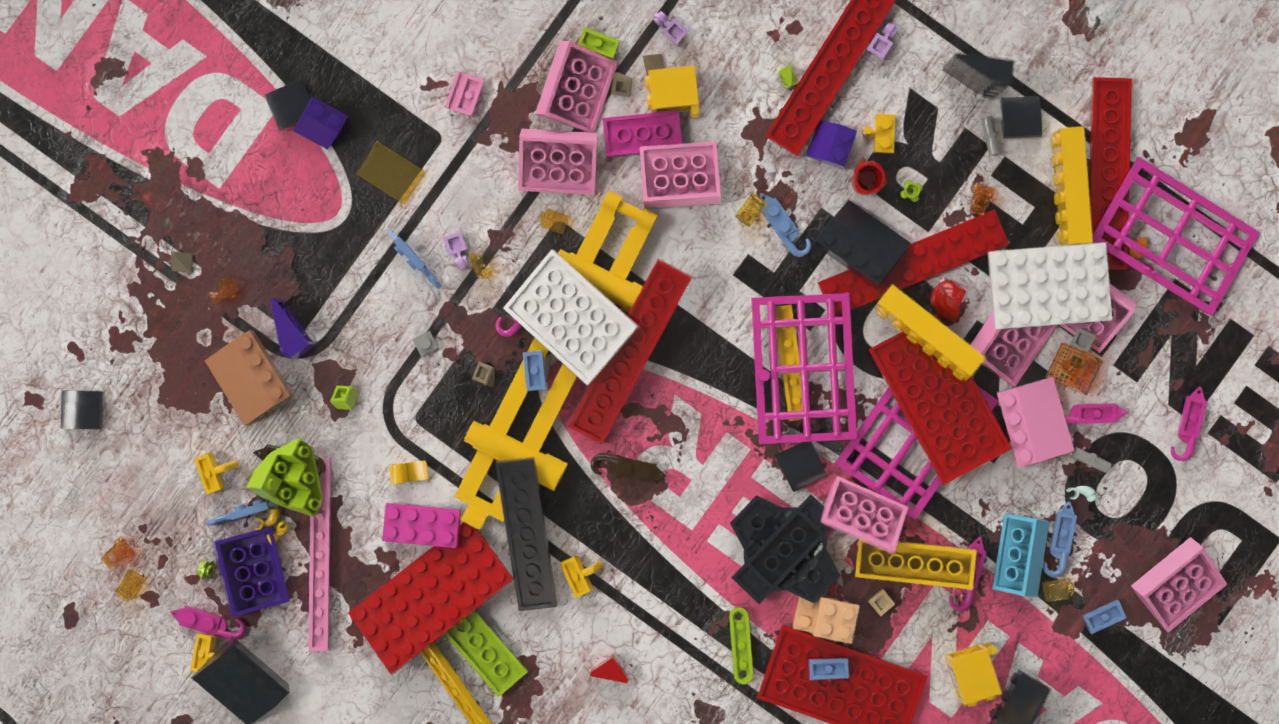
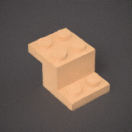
M824 595L815 603L798 597L792 628L810 632L816 637L852 644L859 605L842 602L837 598Z

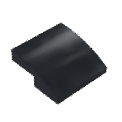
M302 80L264 95L279 131L295 126L310 100Z
M1039 96L1001 98L1003 139L1042 137V116Z
M61 390V429H102L103 391Z
M800 442L775 455L793 492L827 476L811 442Z

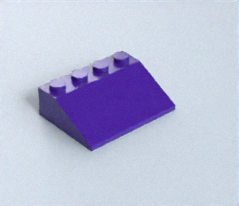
M272 527L212 541L230 616L235 617L290 601ZM268 534H269V536H270L271 544H270L269 540L267 539V535H268Z

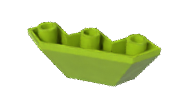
M297 438L274 450L254 470L247 488L277 505L316 517L323 501L313 447Z

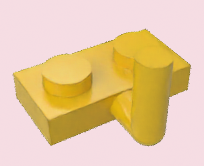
M876 114L875 129H871L869 126L863 129L862 135L864 137H874V153H894L895 115Z
M213 452L194 458L206 494L224 489L225 485L220 473L239 467L238 461L218 466Z
M578 555L559 563L575 598L594 590L588 576L604 566L602 561H598L584 569Z
M197 633L190 671L196 673L215 654L214 649L217 637L205 633Z

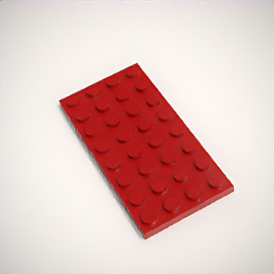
M937 313L932 315L934 318L941 322ZM903 331L868 350L942 485L1012 449L972 376L966 381L964 379L959 380L952 374L953 370L949 367L944 368L941 366L934 355H927L922 350L923 347L918 343L914 344L908 340V335Z
M464 522L460 525L458 548L433 546L353 608L348 614L390 675H393L515 579L480 531Z
M781 625L757 698L829 724H911L928 676ZM848 658L849 678L810 680L809 659Z

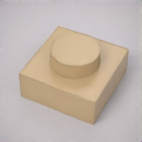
M883 589L868 600L880 616L895 605Z

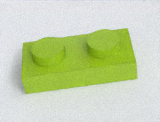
M584 27L577 45L613 60L620 41Z

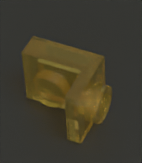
M752 192L735 214V217L750 227L767 203Z
M546 208L545 212H541L539 222H541L542 228L563 235L569 216Z
M476 252L469 254L477 277L485 279L493 276L494 266L483 270L482 267L485 266L482 256H478Z
M128 569L120 586L114 592L118 593V597L123 600H133L137 598L147 577Z
M1069 577L1061 580L1044 581L1042 583L1045 602L1067 600L1074 593V585L1070 582Z

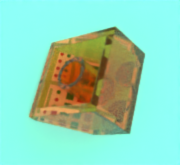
M1061 343L1045 377H1053L1056 383L1087 396L1103 361L1092 353Z

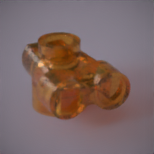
M973 183L970 213L983 216L990 204V199L994 196L995 189L983 186L980 183Z
M226 276L217 282L218 289L208 293L213 302L217 304L226 297L227 299L235 297L240 288L236 281L232 280L231 276Z
M121 536L114 541L115 545L101 557V560L109 569L125 558L130 559L136 554ZM113 553L117 555L115 561L110 559V555Z

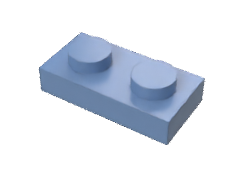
M542 350L523 352L527 391L546 389Z
M1119 600L1110 602L1082 615L1091 634L1126 619Z
M848 658L809 659L810 680L849 678Z

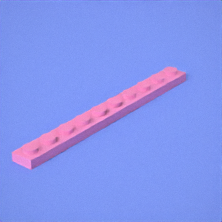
M322 458L326 464V471L322 477H319L323 501L316 517L310 516L309 651H329L331 459ZM316 464V465H317V470H318V473H319V472H320V466H319L318 464Z

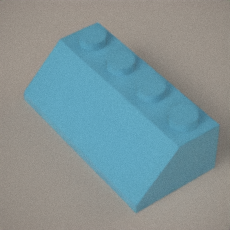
M1004 513L992 589L1021 596L1038 597L1049 521Z

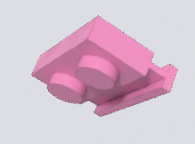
M457 71L445 108L472 117L484 80Z

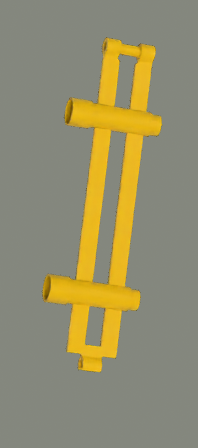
M608 190L577 254L572 252L569 254L563 250H560L558 254L613 304L620 306L621 310L629 313L643 286L636 282L632 283L626 280L659 214L645 207L641 210L623 201V196ZM618 211L637 222L635 226L631 227L610 271L593 262L615 221L614 215ZM534 337L527 352L542 350L544 361L549 350ZM523 361L491 425H482L474 421L470 426L464 442L472 445V448L476 449L477 452L454 496L468 504L461 518L463 522L477 529L483 528L489 515L504 522L500 490L492 504L476 496L494 459L503 461L535 457L539 484L555 491L568 463L548 453L544 454L540 452V449L577 378V375L564 363L523 443L506 435L528 393Z

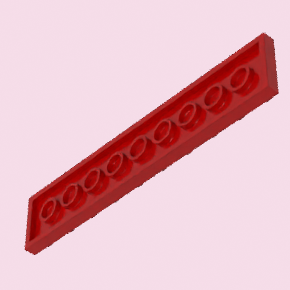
M850 0L766 133L765 137L794 156L797 157L896 0Z
M1092 78L1089 174L1092 235L1130 171L1132 78ZM1129 190L1127 191L1125 197L1123 198V200H1125V201L1128 202V203H1129ZM1118 207L1108 225L1121 232L1129 219V212ZM1106 232L1101 236L1102 239L1114 245L1116 241L1114 237ZM1123 244L1120 250L1128 254V246ZM1107 252L1108 270H1127L1126 263Z
M994 209L912 243L878 289L850 270L818 282V286L822 294L848 292L850 310L883 297L892 285L901 290L988 254V252L1009 245V242ZM842 301L834 302L835 316L842 314Z
M659 258L657 259L627 315L639 327L592 381L568 426L569 428L603 444L692 279L691 275Z

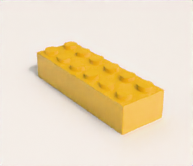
M1084 127L1060 128L1052 133L1050 137V147L1053 148L1054 155L1051 157L1052 167H1055V174H1053V185L1056 186L1054 203L1058 207V213L1055 215L1056 224H1059L1057 242L1060 243V246L1091 244L1093 241Z
M894 285L888 289L875 307V310H877L876 314L883 320L887 318L892 322L891 326L894 329L906 333L908 340L914 344H920L923 347L922 350L927 355H934L938 359L937 362L944 368L949 367L953 370L952 374L959 380L964 379L966 381L985 359L982 354Z
M859 539L855 577L973 590L976 550L898 541L894 553H890Z

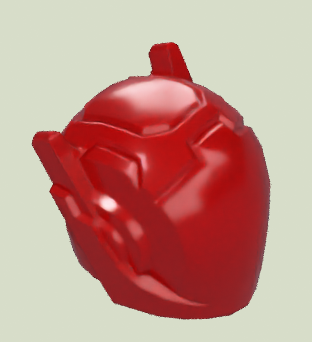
M863 158L855 167L853 177L851 178V185L857 194L869 196L878 193L887 184L888 179L886 178L885 170L879 163L866 161Z
M942 277L940 278V283L931 293L930 305L941 317L956 322L966 290L958 283L951 280L946 281Z

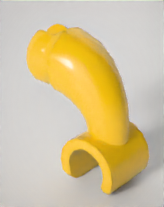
M270 508V515L266 520L262 518L254 519V521L259 520L262 523L261 527H255V529L259 530L274 525L280 518L279 508Z
M280 522L277 529L273 532L275 543L279 540L278 537L288 531L289 525L287 522ZM268 534V535H267V539L269 540V542H270V544H271L270 536H269V534Z

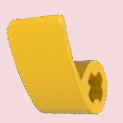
M426 461L389 465L391 484L428 480Z

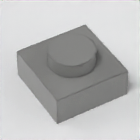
M1078 328L1070 346L1089 353L1096 335Z
M431 331L413 339L421 356L439 348Z

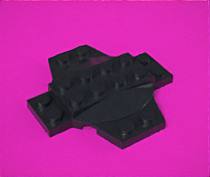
M812 494L798 507L784 508L756 495L730 522L744 549V564L731 578L758 604L772 591L784 590L815 603L841 576L826 549V534L833 527L821 522L824 506Z

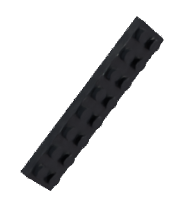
M535 457L496 461L495 465L513 578L515 579L519 611L557 607Z

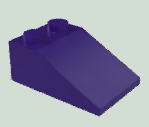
M272 298L270 302L278 343L281 346L280 351L286 358L298 359L314 347L315 344L280 299Z

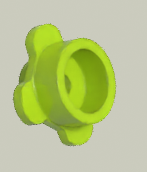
M910 180L905 181L901 197L904 199L909 198L913 202L918 201L922 185L912 183Z
M202 561L199 564L197 574L202 580L205 578L209 580L214 574V561Z

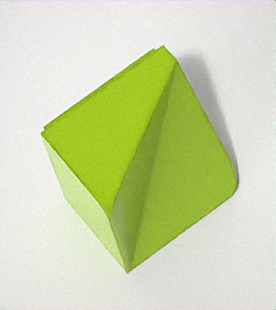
M792 64L779 71L778 76L786 90L799 83L792 70Z
M337 385L330 402L337 409L353 410L359 393L353 386Z

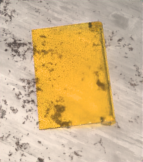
M376 141L356 174L405 205L425 171Z

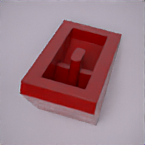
M614 654L592 668L590 672L592 677L628 684L629 677Z

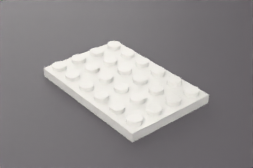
M1106 243L988 252L994 330L1112 320Z
M551 250L504 307L514 319L587 385H590L639 327L555 250Z

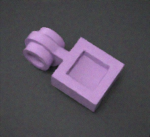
M662 11L654 15L653 21L660 27L666 26L662 34L675 46L689 32L675 18L669 24L667 22L669 18Z
M888 23L882 32L885 36L883 37L877 33L868 46L867 51L883 60L893 45V42L887 38H893L898 30L895 27L896 25Z
M461 231L443 237L449 256L457 254L458 258L454 259L457 268L466 269L469 264L466 256H461V253L467 251V247Z

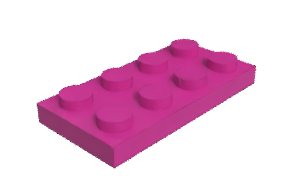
M679 110L603 118L607 157L640 154V147L682 144Z
M386 503L382 541L458 548L462 510Z

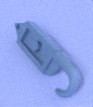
M760 193L761 208L759 210L791 254L797 257L806 256L811 250L810 240L806 239V249L798 250L792 242L798 235L797 227L776 198L773 199Z
M390 229L387 233L397 245L394 249L401 256L406 255L409 259L407 263L414 271L416 269L421 271L437 289H440L441 283L404 240Z
M264 499L253 501V506L246 508L244 504L234 507V512L210 519L206 522V525L221 524L270 509L277 504L270 501L264 502Z
M1069 501L1059 512H1056L1049 549L1052 556L1060 559L1056 571H1050L1047 563L1044 562V572L1050 577H1059L1066 570L1077 519Z

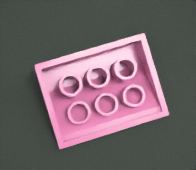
M560 41L535 114L584 132L594 133L618 62L570 41Z
M521 129L519 137L518 191L595 195L598 133Z
M716 141L640 147L643 203L645 208L720 203L721 192Z
M1109 284L1112 320L1059 324L1073 335H1075L1078 328L1096 335L1092 348L1099 353L1136 311L1137 302L1111 284Z
M992 312L970 346L985 357L981 365L1015 387L1057 325L994 330Z
M1053 377L997 392L1018 468L1075 451Z
M837 476L829 490L821 522L890 553H894L908 507Z
M1190 537L1131 585V587L1157 621L1169 633L1224 588L1227 583L1205 549Z

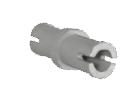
M992 116L981 118L984 131L983 139L986 140L989 156L1000 154L997 139L998 132L995 130Z
M1077 447L1074 448L1075 451L1071 454L1072 458L1085 463L1089 468L1093 467L1105 473L1109 472L1112 463L1097 457L1095 453H1088Z

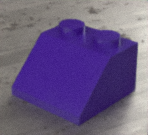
M311 97L293 131L328 149L339 134L348 116Z
M819 121L806 157L843 169L857 130L836 123Z

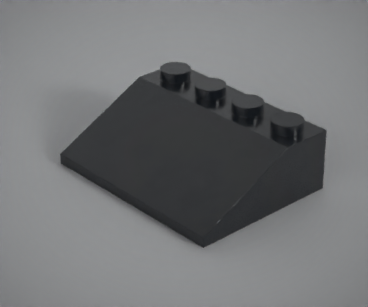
M955 53L946 62L942 70L975 93L983 95V98L994 99V96H998L1012 84L1015 60Z
M850 200L843 205L815 240L817 248L876 289L880 287L911 245L908 240Z
M233 636L191 677V679L245 724H252L275 708L290 693L289 684Z
M1018 670L1017 673L1015 672L1010 679L1011 685L1008 690L1005 689L1002 693V701L999 707L996 706L994 708L990 724H1033L1052 689L1038 679Z

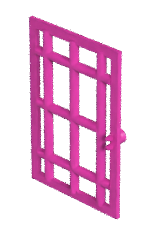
M1137 157L1094 231L1092 241L1093 243H1106V251L1212 316L1260 232L1147 161ZM1140 169L1153 175L1150 182L1138 175ZM1161 180L1191 199L1189 205L1157 187L1158 182ZM1133 181L1146 188L1136 207L1123 200ZM1152 193L1184 212L1174 231L1142 212ZM1197 205H1201L1228 222L1229 226L1227 229L1195 210ZM1118 207L1131 213L1121 232L1108 225ZM1190 217L1222 236L1212 255L1181 236ZM1138 218L1169 237L1159 256L1127 237ZM1236 228L1248 235L1245 241L1233 234ZM1104 232L1116 239L1114 245L1101 238ZM1228 241L1241 248L1231 266L1219 260ZM1176 242L1208 261L1198 280L1166 261ZM1125 244L1193 287L1191 292H1187L1158 274L1157 271H1154V267L1151 264L1144 265L1120 250L1121 246ZM1214 266L1226 273L1216 292L1204 285ZM1199 292L1212 298L1209 305L1197 298Z
M849 293L751 298L759 444L856 440ZM842 301V317H835L834 302ZM805 303H827V317L805 318ZM797 304L798 319L776 320L775 305ZM760 305H767L768 320L760 321ZM843 324L845 363H837L835 325ZM828 325L829 364H808L806 326ZM798 327L800 365L778 366L776 328ZM761 328H768L773 413H765L764 381L769 379L770 373L767 370H763ZM845 370L847 409H840L838 371ZM830 371L832 410L810 411L808 372ZM800 373L802 411L780 412L778 374ZM832 417L833 433L811 434L810 418ZM840 417H848V432H841ZM803 419V434L781 435V420ZM773 420L774 436H766V421Z
M888 387L857 430V439L850 440L836 460L835 465L844 469L877 494L907 506L906 514L916 520L940 486L941 481L936 476L927 490L920 486L933 468L929 460L914 481L896 469L917 438L907 420L898 415L901 410L898 403L896 402L892 409L886 406V403L893 395ZM978 387L992 412L999 401ZM880 412L887 415L864 447L859 441ZM894 420L911 432V434L890 464H888L871 451ZM855 449L860 455L851 466L846 460ZM866 458L885 470L876 483L858 470ZM891 475L909 487L901 500L883 488ZM916 492L922 497L912 509L907 504Z

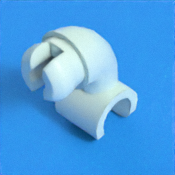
M1089 486L1070 487L1066 490V492L1075 491V495L1069 499L1074 500L1078 498L1079 494L1087 497L1089 502L1097 499L1095 490Z

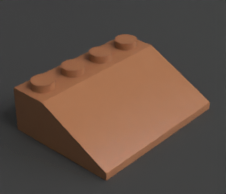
M247 331L205 360L244 426L294 396L255 331Z

